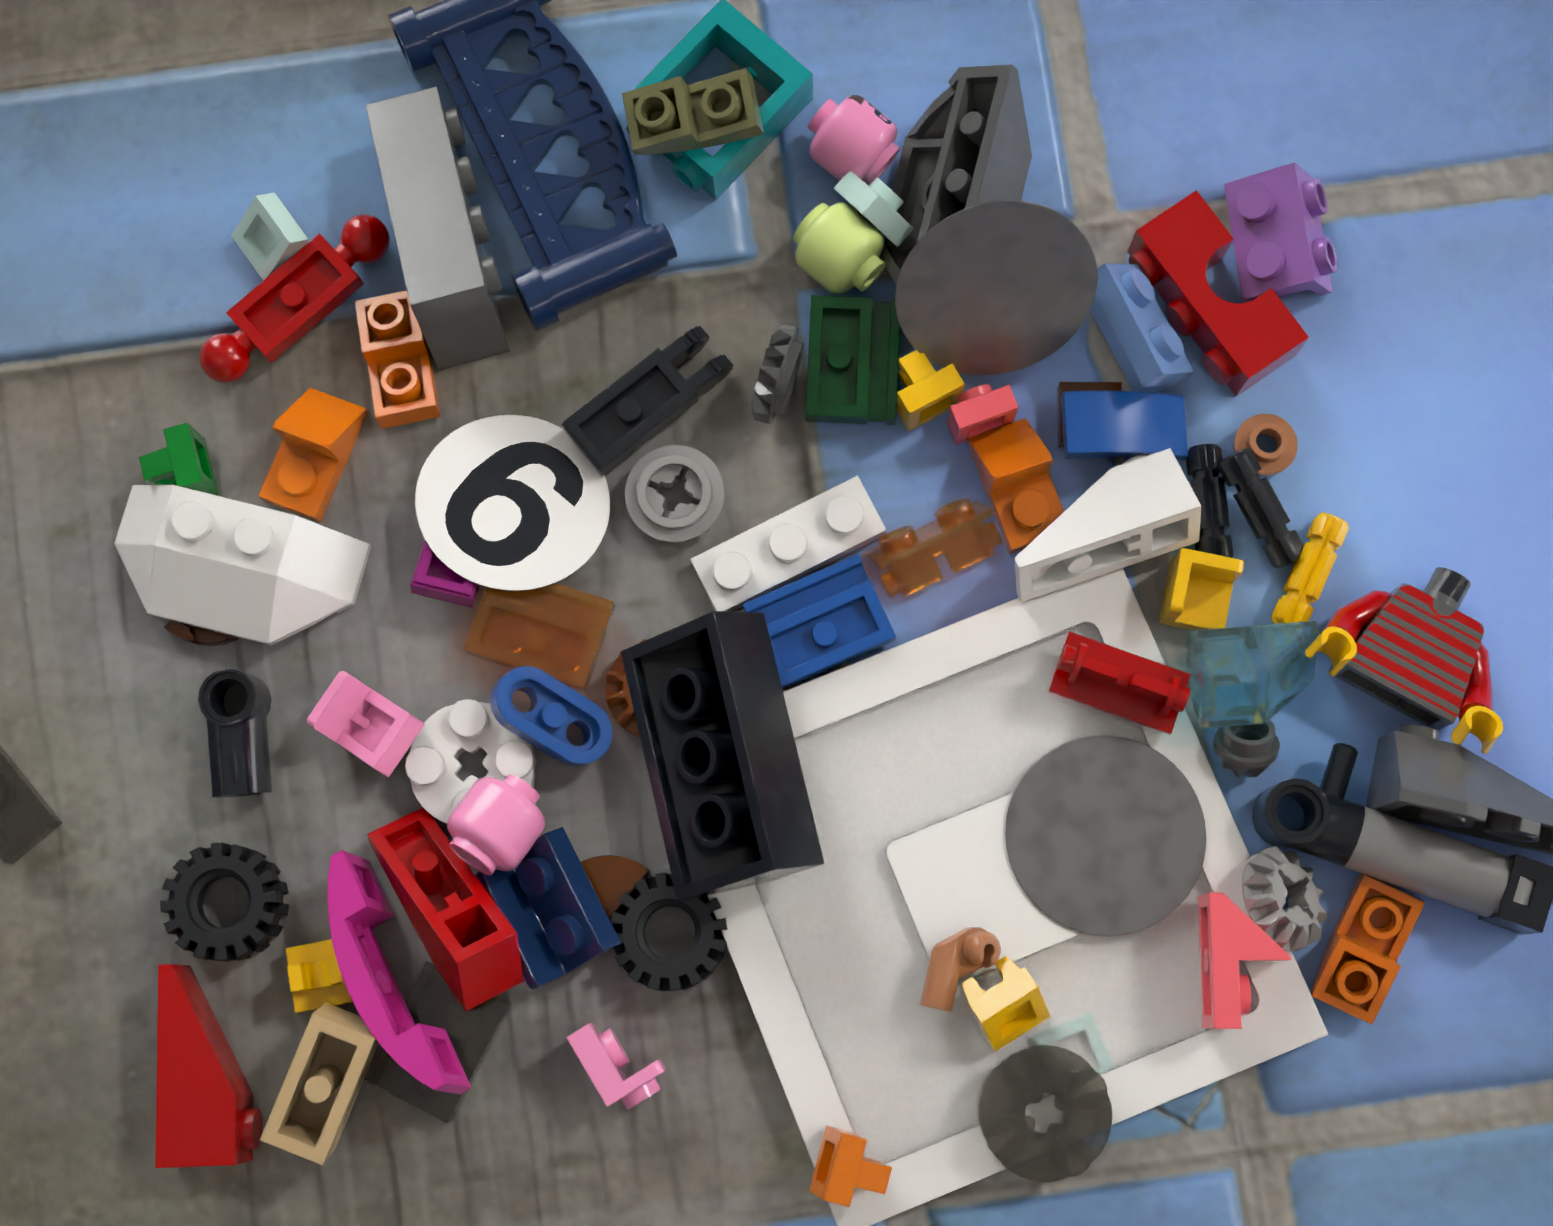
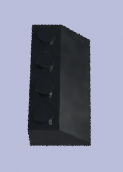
M712 611L622 650L621 655L677 902L777 880L825 864L764 613Z

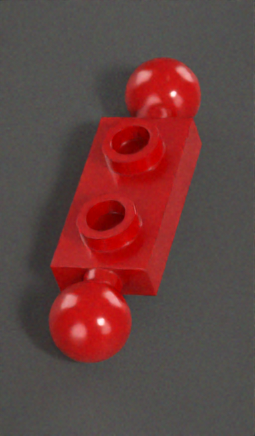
M361 214L354 216L343 226L340 235L341 243L336 248H333L320 233L226 312L240 329L233 335L226 333L214 335L203 344L200 351V364L205 374L211 379L222 383H230L240 379L249 368L250 353L256 348L259 349L270 363L275 361L364 285L359 275L351 267L357 262L364 264L376 262L385 255L390 243L389 232L385 224L372 215Z

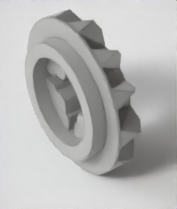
M666 445L656 448L641 457L628 475L625 486V502L629 515L636 527L656 542H675L682 545L690 539L706 535L717 518L722 515L725 494L722 476L714 462L695 448L684 445ZM685 472V492L698 505L678 503L674 511H670L668 518H666L665 498L657 492V489L651 486L660 489L662 486L673 488L676 481H680Z
M1273 846L1255 853L1247 861L1242 875L1243 899L1251 920L1283 950L1298 951L1322 938L1320 924L1328 918L1326 911L1319 904V898L1324 891L1315 887L1312 881L1313 868L1301 867L1299 856L1295 851L1282 852L1277 846ZM1287 894H1288V895H1289V898H1288V902H1287V903H1288V905H1289L1290 908H1287V909H1284V910H1283L1282 907H1283V906L1285 905V903H1286L1285 898L1287 897Z

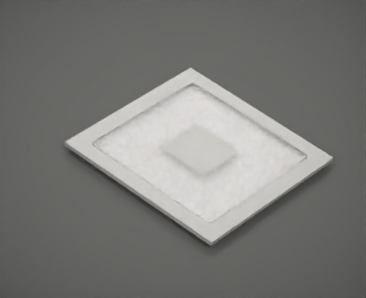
M1123 568L1022 603L1019 598H1016L783 692L825 864L777 880L708 895L710 901L716 897L722 908L714 911L717 920L726 918L727 930H721L725 941H727V947L814 1168L826 1125L852 1132L867 1139L863 1157L880 1161L882 1164L892 1167L885 1194L855 1187L850 1207L828 1202L837 1226L873 1225L1329 1035L1292 951H1286L1291 957V960L1239 962V974H1247L1251 986V1009L1249 1015H1241L1242 1029L1203 1028L1198 896L1206 893L1223 892L1249 917L1242 894V875L1250 855L1185 708L1183 712L1178 713L1172 734L1169 735L1048 692L1069 631L1165 665ZM1106 735L1128 738L1141 742L1164 755L1176 765L1191 784L1198 797L1205 820V856L1200 874L1191 892L1182 904L1165 919L1147 929L1131 934L1097 936L1082 933L1057 923L1037 908L1027 897L1013 873L1008 858L1005 837L1006 819L1012 796L1019 782L1031 766L1043 755L1066 742L1088 736ZM981 927L996 936L1001 946L998 960L1007 956L1020 969L1026 968L1038 985L1051 1016L996 1052L983 1035L961 984L973 977L982 990H989L1003 981L995 964L989 968L982 967L958 980L952 1012L920 1005L933 947L965 928Z

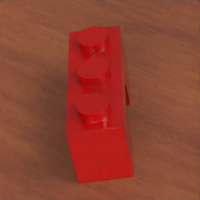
M1196 190L1136 230L1127 251L1130 255L1128 261L1129 264H1137L1141 272L1148 278L1151 285L1167 304L1165 306L1166 315L1177 332L1185 337L1190 335L1204 353L1202 361L1209 375L1219 385L1224 386L1227 384L1235 396H1238L1295 357L1309 336L1272 288L1246 303L1227 302L1211 290L1207 282L1206 271L1223 259L1234 238Z

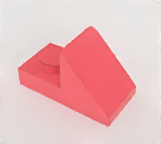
M1223 892L1199 895L1197 899L1202 1028L1242 1029L1241 1015H1249L1251 1009V986L1248 975L1239 974V962L1291 960V957Z

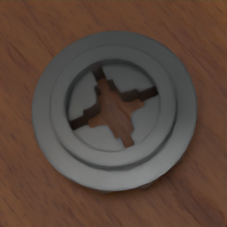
M783 324L771 336L759 370L758 380L754 388L755 393L751 403L756 421L770 425L775 415H783L787 408L804 351V343L798 341L799 328Z

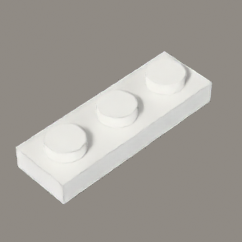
M856 476L690 560L715 611L733 612L743 607L744 603L781 588L885 536L886 528L862 482Z

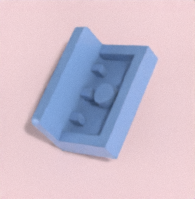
M1105 263L1097 268V290L1090 311L1132 391L1162 393L1194 373L1184 353V347L1179 336L1169 325L1155 298L1154 289L1150 281L1141 272L1137 264Z

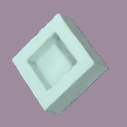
M850 171L834 187L848 203L867 218L897 247L914 229L896 212L904 203L903 200L879 178L876 177L868 186L856 174Z
M275 192L256 195L231 235L262 280H265L297 253L308 241L304 232Z

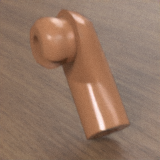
M970 927L937 943L931 951L920 1005L952 1012L958 980L982 967L989 968L993 966L999 959L1001 946L996 936L981 927Z

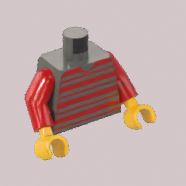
M1437 567L1423 592L1411 585L1402 583L1390 593L1373 590L1343 606L1335 612L1325 630L1305 650L1304 654L1309 659L1317 651L1323 652L1331 659L1332 665L1328 671L1329 675L1339 678L1427 727L1440 730L1453 724L1458 716L1459 723L1450 736L1451 741L1455 744L1461 745L1467 735L1471 733L1482 743L1481 753L1487 754L1503 731V722L1493 711L1488 650L1481 643L1484 626L1458 611L1471 583L1467 578L1453 570Z

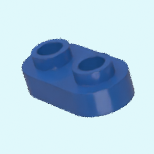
M532 666L517 667L500 677L492 688L490 706L499 724L558 762L573 767L584 766L600 759L609 749L613 731L611 721L606 712L597 704L545 671ZM515 691H522L528 695L531 703L528 712H520L514 707L512 696ZM569 724H574L582 730L583 742L580 746L572 745L568 741L566 729Z

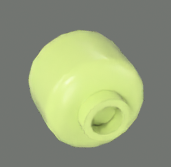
M838 202L830 207L825 203L819 204L803 219L794 233L793 241L797 244L795 251L796 263L825 290L832 294H843L853 287H856L861 292L866 290L879 277L885 267V263L879 258L884 248V234L859 211L847 203Z

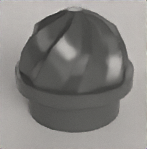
M1250 711L1235 712L1225 718L1223 725L1215 733L1213 743L1215 752L1221 758L1223 769L1232 770L1237 777L1241 775L1257 777L1276 760L1280 742L1275 734V726L1270 719Z

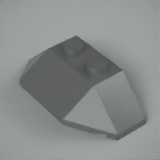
M1012 64L959 67L948 81L950 87L930 104L905 137L892 191L904 202L896 212L914 229L898 247L884 236V248L880 255L896 285L901 268L913 247L931 228L942 220L961 210L982 203L1004 200L1021 201L1032 152L1018 70Z

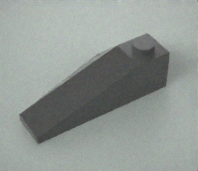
M1402 724L1400 731L1394 730L1378 738L1366 807L1414 824L1553 855L1552 798L1463 746L1439 740L1440 731L1421 725Z

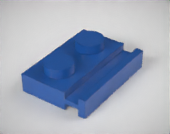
M859 554L743 604L745 612L764 613L782 690L896 640L894 630L872 582L865 572Z

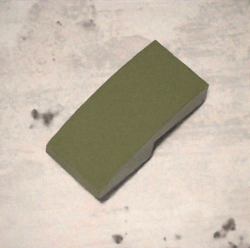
M747 68L689 85L681 76L622 93L632 150L636 155L694 150L764 134L753 76Z

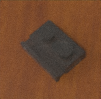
M429 961L425 962L405 1000L415 1025L421 1023L446 1030L471 1085L512 1004L495 996L465 1011L434 964ZM382 1046L364 1080L371 1084L384 1088L390 1094L445 1123L452 1122L467 1093L466 1091L460 1095L431 1089L404 1070Z

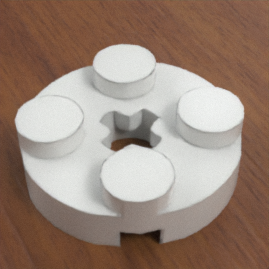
M464 699L456 702L454 705L444 707L431 715L424 722L425 725L411 744L410 753L406 758V773L410 778L412 790L417 800L428 813L446 824L451 813L475 781L478 780L477 777L471 775L463 782L457 774L462 767L458 758L464 751L474 754L480 748L485 750L488 754L482 762L488 770L485 777H493L504 781L508 775H514L524 780L533 788L535 784L536 758L534 746L500 725L492 713L490 703L477 702L476 700Z

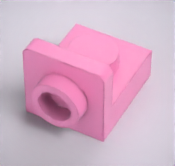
M589 1023L566 1037L607 1107L621 1099L626 1109L629 1110L661 1090L655 1079L667 1071L661 1059L656 1060L639 1072L626 1078L621 1067L629 1063L630 1060L611 1028L600 1033L595 1023Z

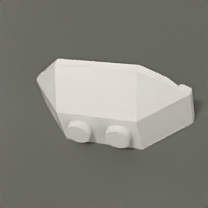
M133 485L114 543L149 615L270 646L315 625L335 612L340 613L354 606L372 547L369 543L293 514L176 485Z

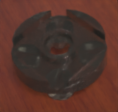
M1032 1045L1010 1053L988 1072L978 1094L977 1122L986 1146L1005 1168L1028 1180L1056 1182L1067 1177L1081 1175L1101 1154L1108 1141L1112 1125V1104L1107 1093L1105 1080L1084 1058L1070 1050L1052 1045ZM1043 1093H1050L1055 1096L1054 1107L1062 1111V1118L1059 1124L1050 1123L1046 1132H1037L1034 1130L1036 1125L1035 1119L1026 1115V1107L1028 1102L1039 1103Z

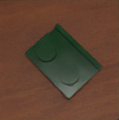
M811 295L805 422L851 424L885 422L886 425H895L900 333L895 299L887 302L873 301V298Z

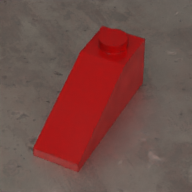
M421 808L367 834L369 844L435 968L465 1011L524 982L517 932L466 862L451 850L449 839L430 813Z
M177 964L158 965L155 1168L228 1166L252 1161L253 1149H258L261 1144L262 1115L259 1108H253V1093L191 966Z

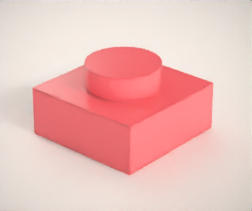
M985 384L961 393L955 399L957 404L950 406L947 425L954 443L957 445L967 441L968 437L1014 422L1018 405L1010 385L992 390L989 384Z

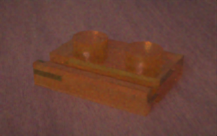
M557 583L521 591L487 587V590L483 592L463 650L469 655L513 669L522 666L539 668L563 684L586 692L606 635L610 616L613 615L615 604L611 600Z

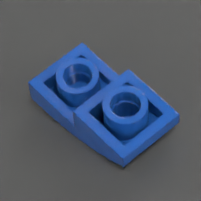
M1134 391L1063 392L1061 396L1065 459L1124 457V462H1126L1128 459L1138 455L1148 456L1171 448L1177 460H1187L1188 446L1184 396Z

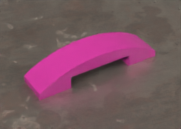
M340 850L330 857L327 904L333 948L347 991L372 1035L404 1070L433 1090L461 1095L472 1087L446 1030L421 1023L415 1025L373 930L376 926L393 917L394 914L371 862Z

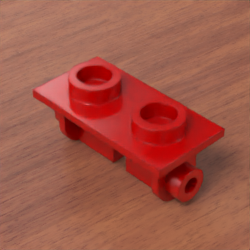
M1069 631L1048 692L1171 735L1178 713L1183 712L1190 695L1191 688L1187 687L1191 674Z

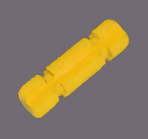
M1321 512L1313 519L1306 535L1310 541L1305 543L1300 558L1295 561L1283 588L1287 594L1282 595L1278 599L1271 615L1272 622L1280 628L1300 633L1307 627L1314 611L1310 604H1314L1315 600L1318 601L1337 558L1334 550L1337 551L1338 547L1342 546L1349 530L1346 521Z

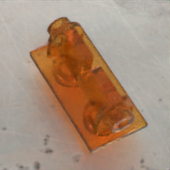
M963 498L939 508L934 513L937 520L916 530L911 525L903 526L882 536L878 540L880 547L867 553L866 556L879 569L888 568L887 572L879 575L888 597L891 598L901 594L903 598H906L942 580V574L934 558L943 553L951 571L954 573L994 555L993 548L1003 543L1001 535L992 521L984 525L982 523L983 520L995 515L993 509L978 500L970 503L968 498Z

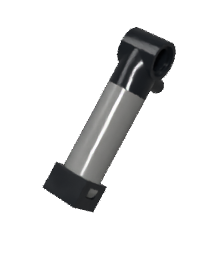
M1344 743L1333 745L1320 788L1312 782L1294 778L1282 781L1261 793L1253 805L1252 821L1255 831L1263 841L1272 846L1286 849L1292 848L1478 914V920L1521 935L1543 933L1553 900L1552 866L1518 854L1504 856L1344 799L1358 755L1357 749L1351 745ZM1282 797L1292 798L1303 809L1304 822L1298 831L1289 830L1278 819L1277 805Z

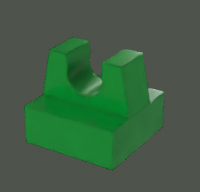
M187 422L163 429L167 447L139 457L144 481L147 483L154 482V485H176L219 496L205 438Z

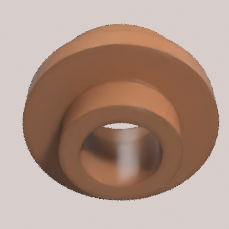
M1258 414L1248 418L1239 427L1234 436L1233 450L1235 453L1242 449H1250L1262 468L1257 471V474L1259 476H1273L1283 472L1293 462L1297 453L1298 442L1293 428L1287 421L1273 414ZM1267 434L1273 437L1277 444L1276 451L1266 453L1259 449L1256 443L1257 436Z

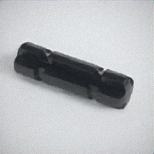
M1217 444L1192 446L1188 450V458L1186 460L1187 475L1193 477L1190 486L1201 504L1199 542L1195 543V550L1233 558L1232 538L1230 535L1225 534L1227 528L1230 527L1226 485L1223 477H1219L1220 471L1218 470V464L1223 460L1222 449Z
M1248 448L1242 449L1224 458L1218 464V470L1228 487L1235 486L1238 493L1234 494L1233 497L1256 539H1264L1266 545L1261 548L1270 565L1274 568L1284 567L1300 558L1304 545L1296 530L1289 531L1285 524L1289 523L1290 519L1267 477L1260 479L1257 471L1262 468L1255 455Z

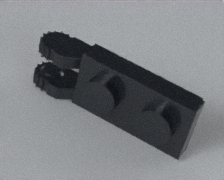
M700 325L685 332L683 336H680L664 350L661 351L657 348L561 424L566 434L601 476L697 403L698 396L706 394L733 369L734 365L723 354L711 359L686 380L675 367L683 365L692 356L698 354L704 348L707 341H709V335Z

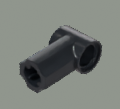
M222 669L213 672L204 680L199 689V706L201 712L207 718L213 798L240 797L272 792L266 718L271 708L272 698L270 691L261 679L234 669ZM242 683L248 695L247 704L243 711L231 717L224 708V695L231 686Z

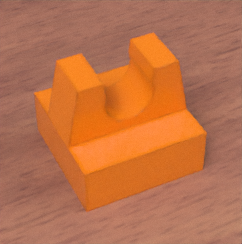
M826 1125L809 1192L824 1201L850 1207L855 1187L885 1194L892 1167L884 1165L880 1161L863 1157L867 1139L852 1132Z

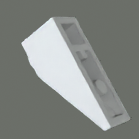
M1171 448L1148 456L1138 455L1132 457L1122 465L1108 470L1014 558L1016 591L1021 603L1199 542L1201 504Z

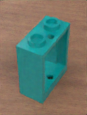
M720 0L634 88L638 89L681 76L684 80L716 47L741 69L747 68L753 79L772 94L759 108L764 134L726 143L713 157L703 148L662 153L673 163L671 165L673 173L685 186L694 192L702 188L715 200L729 188L813 100V73L726 0Z

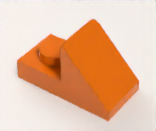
M310 387L274 422L272 429L283 440L258 497L266 503L321 523L369 411L364 407Z
M1026 418L967 438V444L1009 555L1026 548L1064 512L1049 474L1053 463L1051 453Z

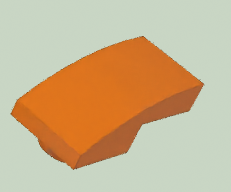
M407 290L356 300L355 307L361 350L368 365L374 413L380 429L441 417L429 347L410 306Z
M1360 873L1323 955L1310 991L1311 996L1372 1025L1401 967L1397 959L1425 902L1421 898L1385 881Z

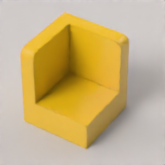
M1181 548L1169 563L1158 623L1221 636L1225 632L1233 583L1242 575L1244 561Z

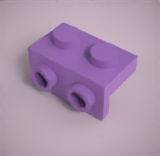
M1294 162L1225 183L1224 187L1232 237L1234 238L1233 244L1242 300L1245 302L1252 301L1270 288L1273 289L1278 297L1308 289L1319 296L1332 293L1330 274L1337 271V258L1330 238L1323 235L1320 215L1327 213L1328 206L1321 181L1318 178L1313 179L1312 176Z

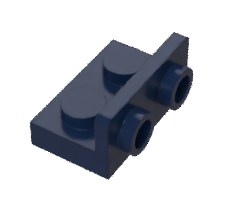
M563 827L544 833L537 838L516 869L512 871L496 869L492 875H486L479 871L475 875L517 932L523 977L530 989H537L575 972L621 944Z

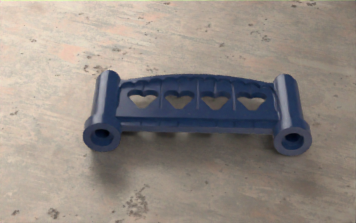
M443 0L417 12H414L413 8L408 6L388 15V19L410 70L416 72L436 63L532 263V266L511 274L524 310L536 332L559 322V313L667 267L668 261L677 257L676 248L666 226L661 223L652 227L644 219L642 198L633 159L622 127L607 95L575 47L542 12V5L551 2V0ZM513 34H521L528 38L530 41L527 49L528 54L536 57L540 62L539 68L532 74L486 69V67L505 40ZM541 84L553 89L555 94L552 103L561 108L565 113L564 119L559 124L553 126L510 120L530 90ZM566 135L578 140L580 146L577 154L586 159L590 164L589 171L581 177L535 172L559 137ZM588 187L599 188L604 193L603 208L610 210L616 217L614 224L607 229L560 224L581 191Z

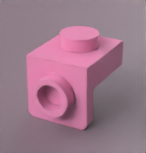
M340 671L307 718L308 725L387 777L394 771L425 725L419 719L345 671Z

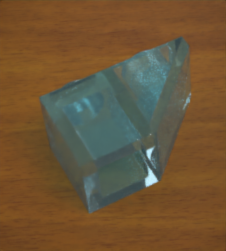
M1306 621L1188 631L1186 673L1191 674L1187 687L1191 688L1190 698L1200 728L1264 724L1314 680L1317 652L1310 659L1304 653L1308 646L1318 637L1319 627L1317 622Z

